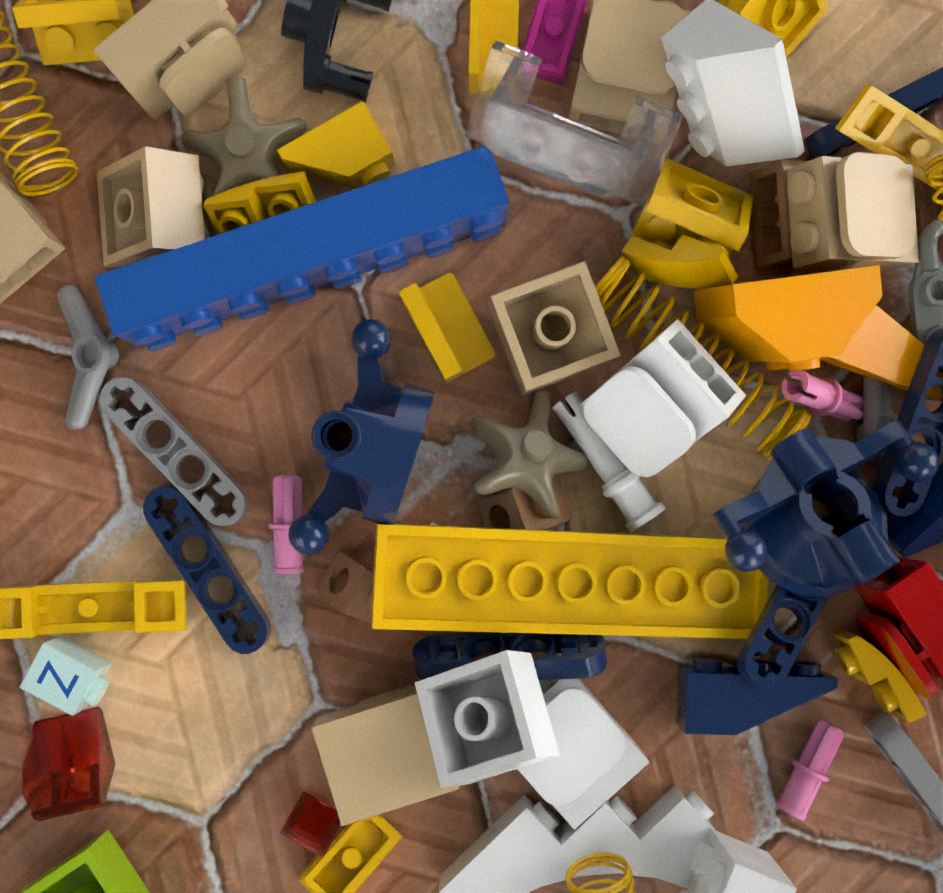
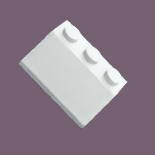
M705 0L661 37L668 60L665 63V68L670 78L675 82L679 94L677 106L687 120L690 129L688 140L698 154L703 157L710 155L727 167L797 158L805 151L783 40L715 0Z

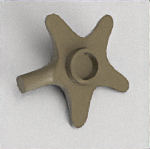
M232 77L226 80L230 111L229 119L225 126L210 132L190 130L182 134V144L187 149L217 162L220 168L219 178L210 192L209 198L250 182L282 175L276 165V159L279 155L277 149L302 136L307 130L306 121L300 117L276 124H261L257 122L250 112L246 79L242 77Z
M537 391L535 393L529 419L522 427L503 425L482 416L473 417L470 426L473 432L491 449L497 459L495 468L473 484L474 490L479 494L487 495L502 489H520L535 501L547 517L557 519L560 515V506L553 490V476L584 470L588 467L590 461L583 452L573 450L558 443L549 434L548 420L553 402V395L546 391Z

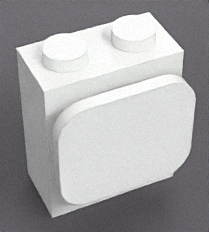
M677 319L599 386L580 405L583 407L584 417L588 425L632 473L647 478L657 474L675 461L694 442L727 419L746 397V394Z
M580 679L539 680L560 756L518 768V770L546 802L552 804L575 830L650 762L641 748Z

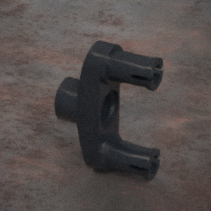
M287 0L281 36L305 43L303 89L323 95L325 90L366 103L373 71H365L331 61L332 56L329 55L342 2L347 3V0ZM354 0L384 9L389 12L392 2L391 0Z

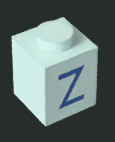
M59 636L42 644L19 688L73 716L89 705L95 707L102 699L110 683V680L106 679L105 676L112 663L69 639Z

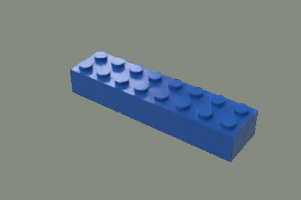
M490 144L96 275L94 278L113 335L134 345L147 346L148 351H156L176 344V336L194 331L195 335L215 332L223 328L222 321L239 315L242 320L265 315L270 311L268 305L287 300V303L290 305L310 300L316 296L314 290L333 284L334 289L355 285L362 281L361 274L379 269L382 274L397 271L408 265L407 259L426 253L427 258H435L454 250L453 243L471 237L474 243L492 239L501 233L500 228L507 224L509 200Z

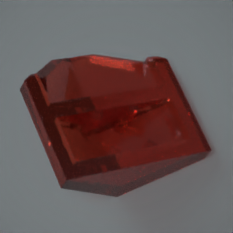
M93 707L82 710L73 716L64 714L35 721L32 727V734L34 735L22 765V795L31 809L33 819L43 821L103 807L116 765L103 710L100 707Z

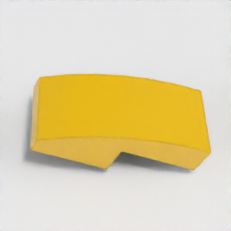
M305 171L269 177L232 188L206 199L203 206L217 235L314 203L316 200Z
M682 234L676 245L672 248L667 243L658 239L648 242L632 235L622 250L626 259L630 260V265L636 275L645 272V280L658 284L681 288H713L732 285L738 278L728 258L729 253L726 248L709 238L699 241Z
M843 629L833 632L839 646L834 649V654L841 669L847 676L852 675L869 686L877 683L872 686V690L877 702L885 712L891 713L907 723L927 715L910 684L885 655L858 635Z

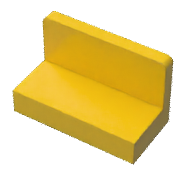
M470 0L469 94L516 95L519 0Z
M446 273L418 288L415 282L398 291L406 310L445 383L458 378L495 357L492 345L452 273Z

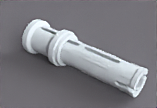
M575 391L565 397L575 412V416L565 401L558 402L552 407V410L556 412L605 483L601 486L603 489L602 494L605 498H612L627 520L625 527L630 533L656 517L666 507L662 502H655L641 482V476L632 473L588 425L584 417L583 407L580 405L583 400L579 396L580 393Z

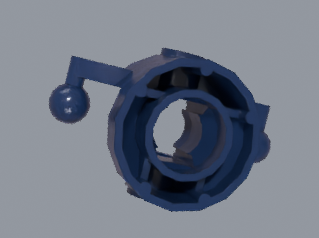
M368 319L361 321L355 326L351 335L352 347L358 354V387L353 402L346 401L341 411L324 413L316 420L312 427L311 439L313 445L320 455L326 457L324 469L330 471L325 490L309 509L308 514L297 517L289 527L288 538L290 544L296 551L302 554H315L326 546L329 539V530L325 521L336 515L342 507L362 511L364 513L362 519L393 525L408 482L435 392L409 383H405L402 389L383 381L382 370L377 358H381L388 352L392 337L387 326L379 320ZM341 423L348 424L353 434L352 441L346 449L337 451L330 444L329 434L336 425Z
M895 420L877 429L855 443L845 439L815 437L809 428L794 433L771 450L770 454L773 459H771L763 475L753 487L750 495L740 498L713 513L714 519L728 539L725 544L727 562L734 569L743 572L760 569L772 583L796 595L824 598L848 591L856 584L859 586L898 564L900 560L888 542L887 516L877 493L856 471L867 461L886 449L895 446L899 452L896 462L899 474L911 482H924L935 476L938 470L940 460L936 451L927 444L915 443L899 420ZM812 500L828 506L836 516H839L843 529L842 536L839 538L836 535L834 536L832 533L833 526L823 522L815 514Z

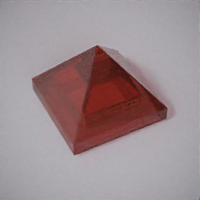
M303 791L280 834L324 858L341 823L336 809Z

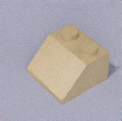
M145 146L97 171L104 267H123L207 239V227L203 221L202 208L204 183L200 174L198 155Z
M585 261L490 296L487 307L521 396L621 356Z

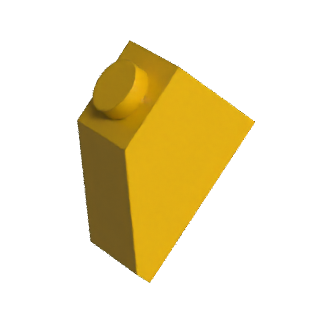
M363 101L277 149L289 172L305 171L306 177L351 189H356L363 184L368 185L386 179L391 173L389 169L396 166L392 150Z

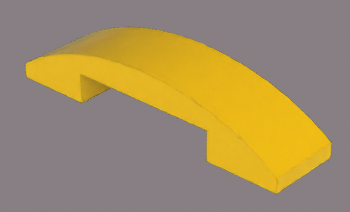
M868 82L835 127L838 131L875 154L893 155L900 158L905 164H912L913 176L926 184L928 183L925 172H923L924 166L930 160L943 154V131ZM943 177L932 178V181L943 182ZM928 184L929 186H931L932 188H934V189H936V190H938L940 187H942V186H933V185Z
M185 580L100 581L0 587V639L33 638L37 635L133 630H135V633L183 631L187 629Z

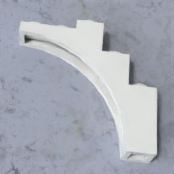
M674 785L634 824L632 823L637 817L618 796H615L611 801L608 799L575 830L567 821L557 829L556 827L560 822L553 812L542 801L534 805L524 794L440 874L439 893H530L539 887L564 881L568 868L576 860L598 852H610L623 856L630 862L634 876L658 878L688 888L694 874L691 865L695 850L701 842H707L711 829L715 830L708 820L714 813L694 791L686 797ZM596 866L581 870L572 878L625 873L615 867Z

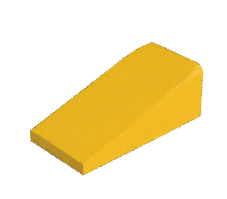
M380 814L347 824L309 862L297 878L311 893H354L403 836Z

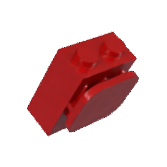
M898 557L900 562L889 570L864 584L853 586L871 611V613L862 611L854 619L868 643L888 658L904 676L913 691L930 699L938 693V688L943 690V582L929 562Z

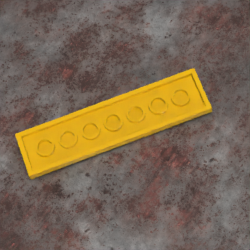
M376 523L370 626L372 629L747 639L768 601L769 579L760 569L750 572L734 569L727 562L725 556L727 538Z

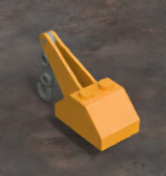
M938 219L933 220L923 229L918 238L919 263H916L913 277L908 287L912 334L877 306V303L882 298L880 265L694 290L696 319L699 322H704V326L714 335H719V339L726 345L734 347V351L743 359L749 362H766V370L789 369V371L814 369L819 368L820 361L907 392L926 341L932 333L943 328V265L938 257L937 247L938 239L943 234V222ZM937 369L935 376L943 377V372ZM938 385L932 386L925 396V399L929 401H942L943 398L942 390Z

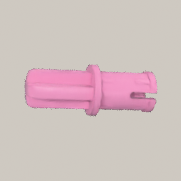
M804 370L790 371L788 375L799 380L800 383L797 384L786 378L782 382V394L786 399L808 406L809 410L817 416L826 417L831 415L848 422L852 418L859 420L864 414L861 410L864 402L863 398L843 389L840 383L832 378L819 379Z
M279 475L272 480L273 522L268 523V528L273 530V572L277 574H296L304 572L303 554L292 547L288 538V532L292 522L297 517L303 515L302 479L297 475Z
M823 720L816 722L799 759L793 758L791 762L795 768L780 799L776 802L777 807L805 821L806 814L822 781L828 783L830 779L826 773L844 738V732L840 728Z

